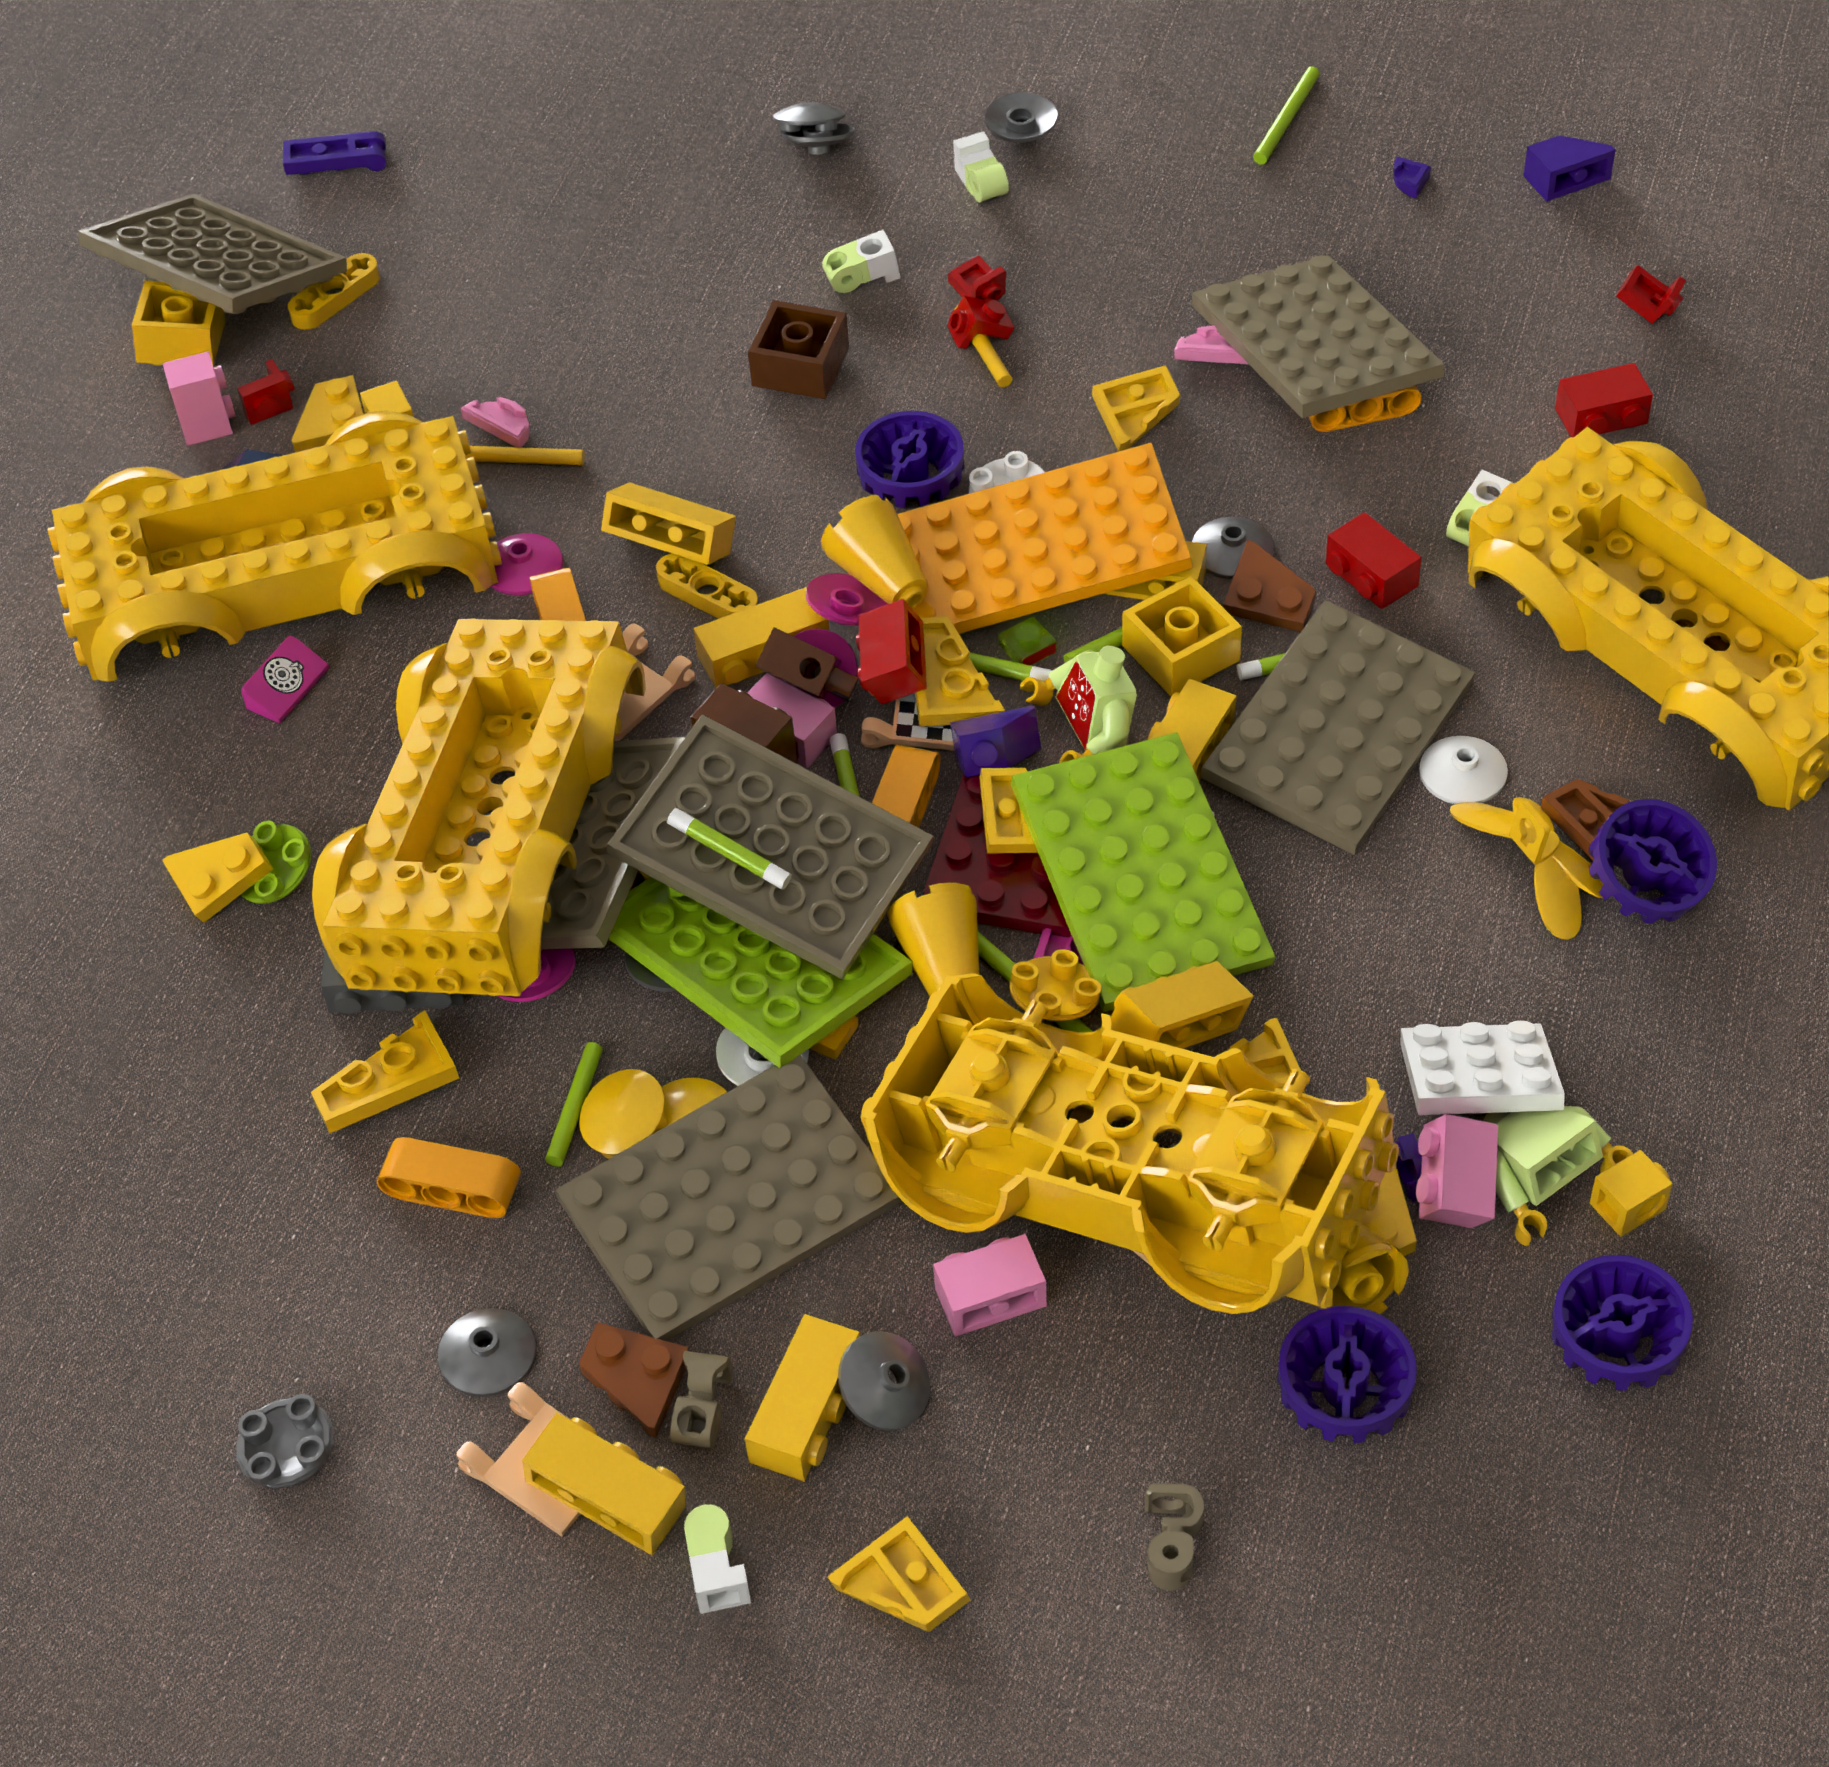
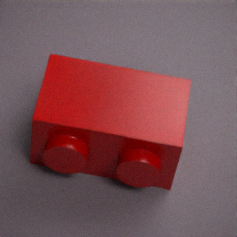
M1635 363L1559 379L1555 410L1571 437L1574 438L1586 427L1600 435L1648 424L1653 393Z
M1363 512L1328 534L1325 564L1328 565L1335 575L1344 578L1356 588L1362 597L1372 601L1381 610L1419 586L1422 557L1366 512Z
M900 599L858 615L859 633L856 635V644L860 652L861 667L857 669V676L862 688L865 691H870L881 705L927 689L923 621L904 599Z

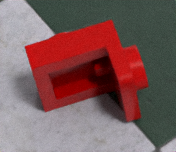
M977 255L948 272V283L962 298L965 295L983 300L994 299L998 301L1006 294V271L1002 266L992 270L980 255Z
M1637 264L1628 274L1616 297L1653 324L1663 313L1669 316L1679 306L1684 298L1679 293L1686 280L1679 276L1667 287Z
M965 295L956 310L951 313L947 324L957 347L961 349L968 347L975 333L1008 340L1014 330V326L1003 304L994 299L983 300Z
M273 359L265 361L268 376L237 388L245 417L250 425L293 409L290 392L295 391L293 382L287 370L280 371Z

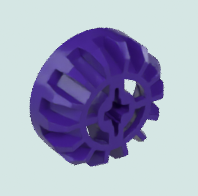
M901 411L888 414L869 424L862 431L856 442L857 475L860 476L862 488L872 495H879L882 500L887 498L891 501L894 498L896 506L900 509H905L907 501L918 500L920 507L929 505L930 496L941 501L949 495V490L958 486L962 480V470L964 469L962 437L953 424L938 415L923 411ZM928 461L937 468L939 475L935 477L929 476ZM884 473L892 474L891 480L884 479Z
M1641 799L1622 805L1597 830L1598 833L1589 847V854L1594 859L1589 867V872L1592 878L1595 880L1600 879L1603 883L1599 892L1602 898L1606 900L1613 896L1622 904L1619 913L1628 917L1633 912L1641 914V920L1644 923L1653 924L1660 918L1668 922L1679 919L1685 912L1691 911L1706 896L1716 877V852L1705 828L1694 816L1684 809L1662 800ZM1614 865L1622 869L1626 882L1631 886L1629 890L1619 883L1614 872ZM1652 889H1657L1665 894L1656 899H1643L1635 896L1638 890L1650 891Z
M1626 1255L1601 1256L1585 1261L1574 1268L1559 1286L1551 1317L1553 1319L1552 1339L1555 1345L1564 1349L1563 1361L1570 1368H1577L1578 1366L1586 1370V1380L1595 1385L1600 1377L1616 1381V1390L1627 1391L1631 1382L1638 1381L1641 1386L1648 1388L1656 1385L1661 1374L1671 1375L1677 1369L1682 1355L1686 1352L1693 1325L1689 1300L1678 1282L1659 1266L1646 1260ZM1652 1335V1348L1644 1359L1638 1362L1633 1353L1639 1347L1641 1338ZM1603 1352L1610 1357L1624 1358L1628 1365L1619 1366L1608 1361L1604 1362L1595 1355Z
M1334 1306L1320 1309L1305 1316L1296 1323L1283 1341L1279 1354L1277 1383L1281 1387V1401L1285 1409L1296 1412L1297 1424L1303 1429L1307 1430L1315 1426L1322 1430L1323 1439L1334 1442L1337 1434L1352 1435L1354 1443L1365 1442L1367 1434L1375 1431L1382 1436L1392 1430L1394 1420L1399 1417H1405L1416 1381V1359L1411 1344L1403 1332L1382 1315L1354 1306ZM1325 1364L1323 1382L1311 1381L1315 1371ZM1344 1366L1348 1368L1347 1378H1350L1348 1390L1344 1388L1345 1378H1342ZM1370 1371L1375 1375L1379 1385H1368ZM1311 1391L1323 1392L1326 1401L1335 1407V1416L1325 1412L1316 1404ZM1366 1395L1379 1396L1372 1409L1363 1415L1353 1417L1354 1408L1364 1402Z

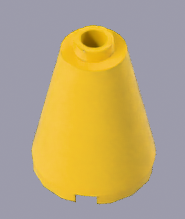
M870 495L844 507L839 512L843 519L834 528L829 523L824 530L821 545L825 554L886 603L890 604L904 599L911 608L919 605L925 597L927 582L892 503L887 498L882 500L879 495Z
M954 882L929 885L931 893L918 898L914 890L893 902L887 912L889 925L906 956L913 961V968L929 997L932 993L938 991L947 975L956 976L968 973L979 975L977 900L974 894H972L971 888L965 884Z
M1361 1224L1360 1236L1353 1250L1347 1249L1341 1261L1342 1267L1338 1283L1334 1289H1327L1319 1308L1354 1306L1382 1314L1388 1308L1383 1301L1393 1290L1399 1296L1405 1287L1409 1274L1407 1259L1397 1247Z

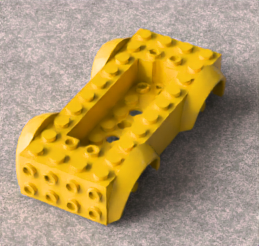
M393 411L367 412L350 419L339 427L322 447H315L189 478H183L166 469L149 466L127 468L108 476L90 491L83 503L53 509L52 515L55 527L48 528V534L53 551H59V555L53 556V563L58 579H64V583L58 585V591L63 608H69V612L63 614L68 637H77L78 640L73 642L79 666H88L93 681L110 682L118 680L115 672V660L119 652L126 644L133 640L142 644L159 641L163 656L172 658L169 646H171L174 657H176L180 653L177 639H180V635L196 632L200 626L216 631L227 640L229 645L237 644L247 631L338 609H343L353 615L361 614L365 595L377 583L387 586L402 582L406 586L408 597L415 599L413 587H416L418 597L423 596L425 590L421 581L423 580L422 577L437 574L443 566L455 568L467 575L473 584L475 593L485 591L494 583H498L495 566L502 565L497 542H489L488 539L496 536L490 512L482 513L481 511L487 508L482 484L475 486L473 484L479 481L474 457H465V455L471 454L466 430L458 432L453 416L422 422L413 416Z
M1588 427L1574 438L1566 439L1555 453L1546 460L1538 461L1527 475L1518 482L1506 486L1500 496L1487 506H1481L1473 513L1469 521L1468 584L1476 589L1478 579L1483 576V571L1498 576L1525 596L1517 602L1519 610L1522 613L1525 611L1524 615L1529 616L1536 609L1541 613L1552 628L1562 649L1565 651L1588 650L1661 704L1658 720L1663 724H1666L1669 714H1679L1707 729L1718 738L1715 743L1710 745L1712 753L1715 756L1718 754L1719 759H1724L1732 752L1752 778L1758 800L1766 806L1786 808L1790 811L1802 799L1809 801L1815 796L1822 782L1829 777V576L1811 580L1806 579L1708 511L1706 498L1698 479L1689 466L1673 451L1652 442L1626 441L1611 444ZM1655 589L1662 593L1664 601L1660 604H1649L1639 596L1645 590ZM1686 619L1695 625L1693 627H1681L1675 621ZM1711 636H1721V640L1725 643L1729 642L1730 646L1725 651H1714L1704 642Z
M458 619L448 643L430 648L409 662L402 672L397 688L396 700L398 730L403 745L368 824L351 828L329 842L318 857L313 875L312 899L319 934L335 969L344 978L348 989L520 996L521 992L539 977L541 971L543 921L549 922V918H551V905L547 900L555 871L559 862H561V865L571 869H575L577 865L576 853L569 841L591 784L600 781L612 772L615 735L620 734L622 728L621 719L618 715L624 692L626 691V694L644 696L646 691L642 663L632 654L628 653L619 621ZM501 771H512L515 773V776L509 777L503 784L491 782L492 777ZM493 810L490 815H484L488 811ZM477 832L490 834V838L482 840L477 846L468 845L467 839L472 834Z
M974 973L956 976L947 975L938 991L930 996L926 1011L917 1025L909 1030L905 1045L895 1061L890 1062L886 1067L883 1080L874 1095L869 1097L862 1107L861 1122L863 1123L876 1163L879 1165L883 1176L893 1192L910 1209L927 1221L948 1230L970 1233L987 1230L1016 1215L1140 1252L1146 1256L1154 1271L1170 1288L1183 1297L1212 1311L1230 1314L1253 1312L1284 1296L1319 1306L1327 1289H1334L1341 1274V1261L1347 1249L1353 1250L1360 1236L1361 1221L1366 1210L1372 1211L1376 1206L1380 1193V1182L1385 1172L1390 1173L1393 1171L1399 1153L1398 1144L1394 1143L1392 1134L1394 1116L1392 1113H1389L1386 1091L1380 1090L1376 1079L1365 1076L1367 1094L1359 1101L1336 1102L1316 1098L1303 1093L1305 1087L1310 1082V1077L1304 1071L1300 1070L1298 1075V1069L1291 1070L1284 1085L1258 1069L1246 1057L1243 1050L1233 1048L1215 1057L1114 1031L1112 1030L1110 1015L1101 1013V1028L1094 1032H1074L1042 1023L1041 1021L1048 1013V1007L1043 1002L1038 1001L1037 1004L1036 1000H1031L1023 1014L997 996L982 975ZM1079 1106L1094 1110L1093 1116L1083 1123H1078L1076 1119L1069 1118L1068 1120L1066 1118L1070 1109ZM1122 1118L1133 1121L1130 1125L1123 1128L1111 1126L1113 1121H1118ZM1165 1131L1182 1135L1181 1141L1171 1148L1159 1147L1158 1143L1154 1142V1138L1158 1133Z

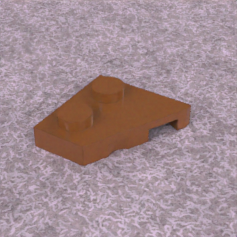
M1247 540L1223 603V608L1233 616L1301 632L1307 625L1314 606L1316 589L1254 541Z
M1577 778L1543 796L1541 809L1594 861L1593 857L1589 854V847L1598 833L1597 830L1616 809L1629 803V800L1614 793L1602 792L1597 786Z
M597 1322L579 1361L581 1374L597 1388L604 1389L608 1393L609 1399L622 1411L626 1409L642 1424L643 1431L649 1436L657 1438L686 1368L683 1353L684 1351H689V1348Z

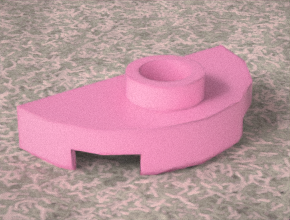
M1215 326L1197 328V333L1189 335L1185 339L1184 336L1181 337L1174 349V360L1248 364L1217 332Z
M497 397V402L488 401L479 404L478 400H474L460 408L463 419L514 447H523L528 440L530 426L526 412L515 401Z

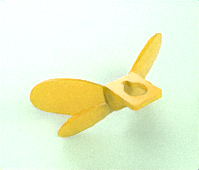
M1522 797L1514 798L1512 803L1513 812L1478 802H1463L1451 806V815L1462 824L1479 831L1514 840L1535 865V895L1543 923L1559 939L1569 940L1574 938L1580 930L1582 920L1579 888L1595 897L1602 898L1599 892L1603 883L1600 879L1595 880L1591 877L1589 872L1591 864L1560 841L1554 831L1550 817L1541 809V806L1533 800Z

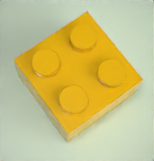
M145 280L132 322L136 363H150L160 366L165 362L209 351L214 367L225 325L223 308L209 302L200 301L196 296L187 292L175 290L171 285L162 281Z
M1192 576L1122 612V646L1171 697L1175 692L1180 693L1189 678L1201 682L1240 661L1242 626Z

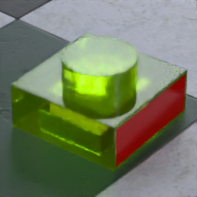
M1034 616L998 634L999 646L1014 662L1032 666L1057 653V641Z

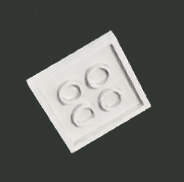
M1513 1021L1508 1025H1485L1478 1022H1469L1462 1026L1451 1027L1420 1024L1414 1028H1401L1400 1045L1418 1115L1564 1110L1565 1093L1541 1023L1533 1024L1528 1021Z

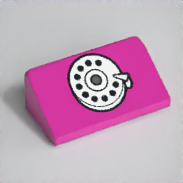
M289 635L242 686L241 693L246 709L281 723L327 672L329 664L300 640Z

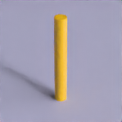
M975 333L971 341L998 386L1002 388L1009 386L1012 382V377L987 336Z
M470 446L471 454L465 455L466 458L474 457L475 462L581 466L585 462L584 450Z

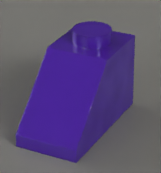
M1559 135L1527 146L1523 176L1548 202L1610 180L1616 149L1612 145Z
M1034 705L950 722L956 763L965 777L980 775L981 768H1010L1041 749Z

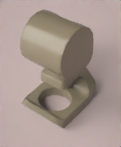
M684 1351L683 1360L688 1372L687 1385L689 1392L688 1396H678L676 1399L671 1421V1442L673 1444L712 1449L716 1444L721 1424V1406L719 1402L714 1401L716 1397L714 1382L727 1384L732 1381L734 1371L731 1358L729 1356Z
M1152 1483L1145 1493V1511L1148 1513L1184 1515L1179 1518H1162V1532L1151 1540L1148 1547V1576L1152 1583L1160 1589L1168 1591L1179 1590L1187 1585L1192 1576L1194 1541L1192 1537L1198 1533L1203 1525L1204 1501L1198 1489L1191 1485ZM1169 1496V1497H1176V1498H1179V1499H1178V1500L1167 1501V1500H1161V1499H1158V1498H1159V1497Z

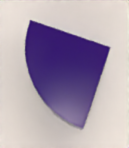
M1396 157L1393 170V180L1396 186L1406 195L1417 198L1430 178L1431 166Z
M1411 1133L1397 1137L1396 1144H1398L1399 1153L1396 1168L1409 1199L1415 1202L1417 1201L1416 1186L1421 1176L1422 1155L1419 1153L1415 1135Z

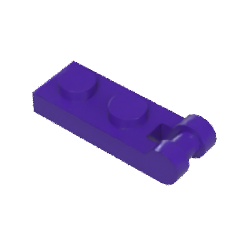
M369 131L283 141V167L285 175L309 174L311 172L330 170L341 171L358 167H366L371 171H380L386 166V154L384 152L386 149V138L381 132Z

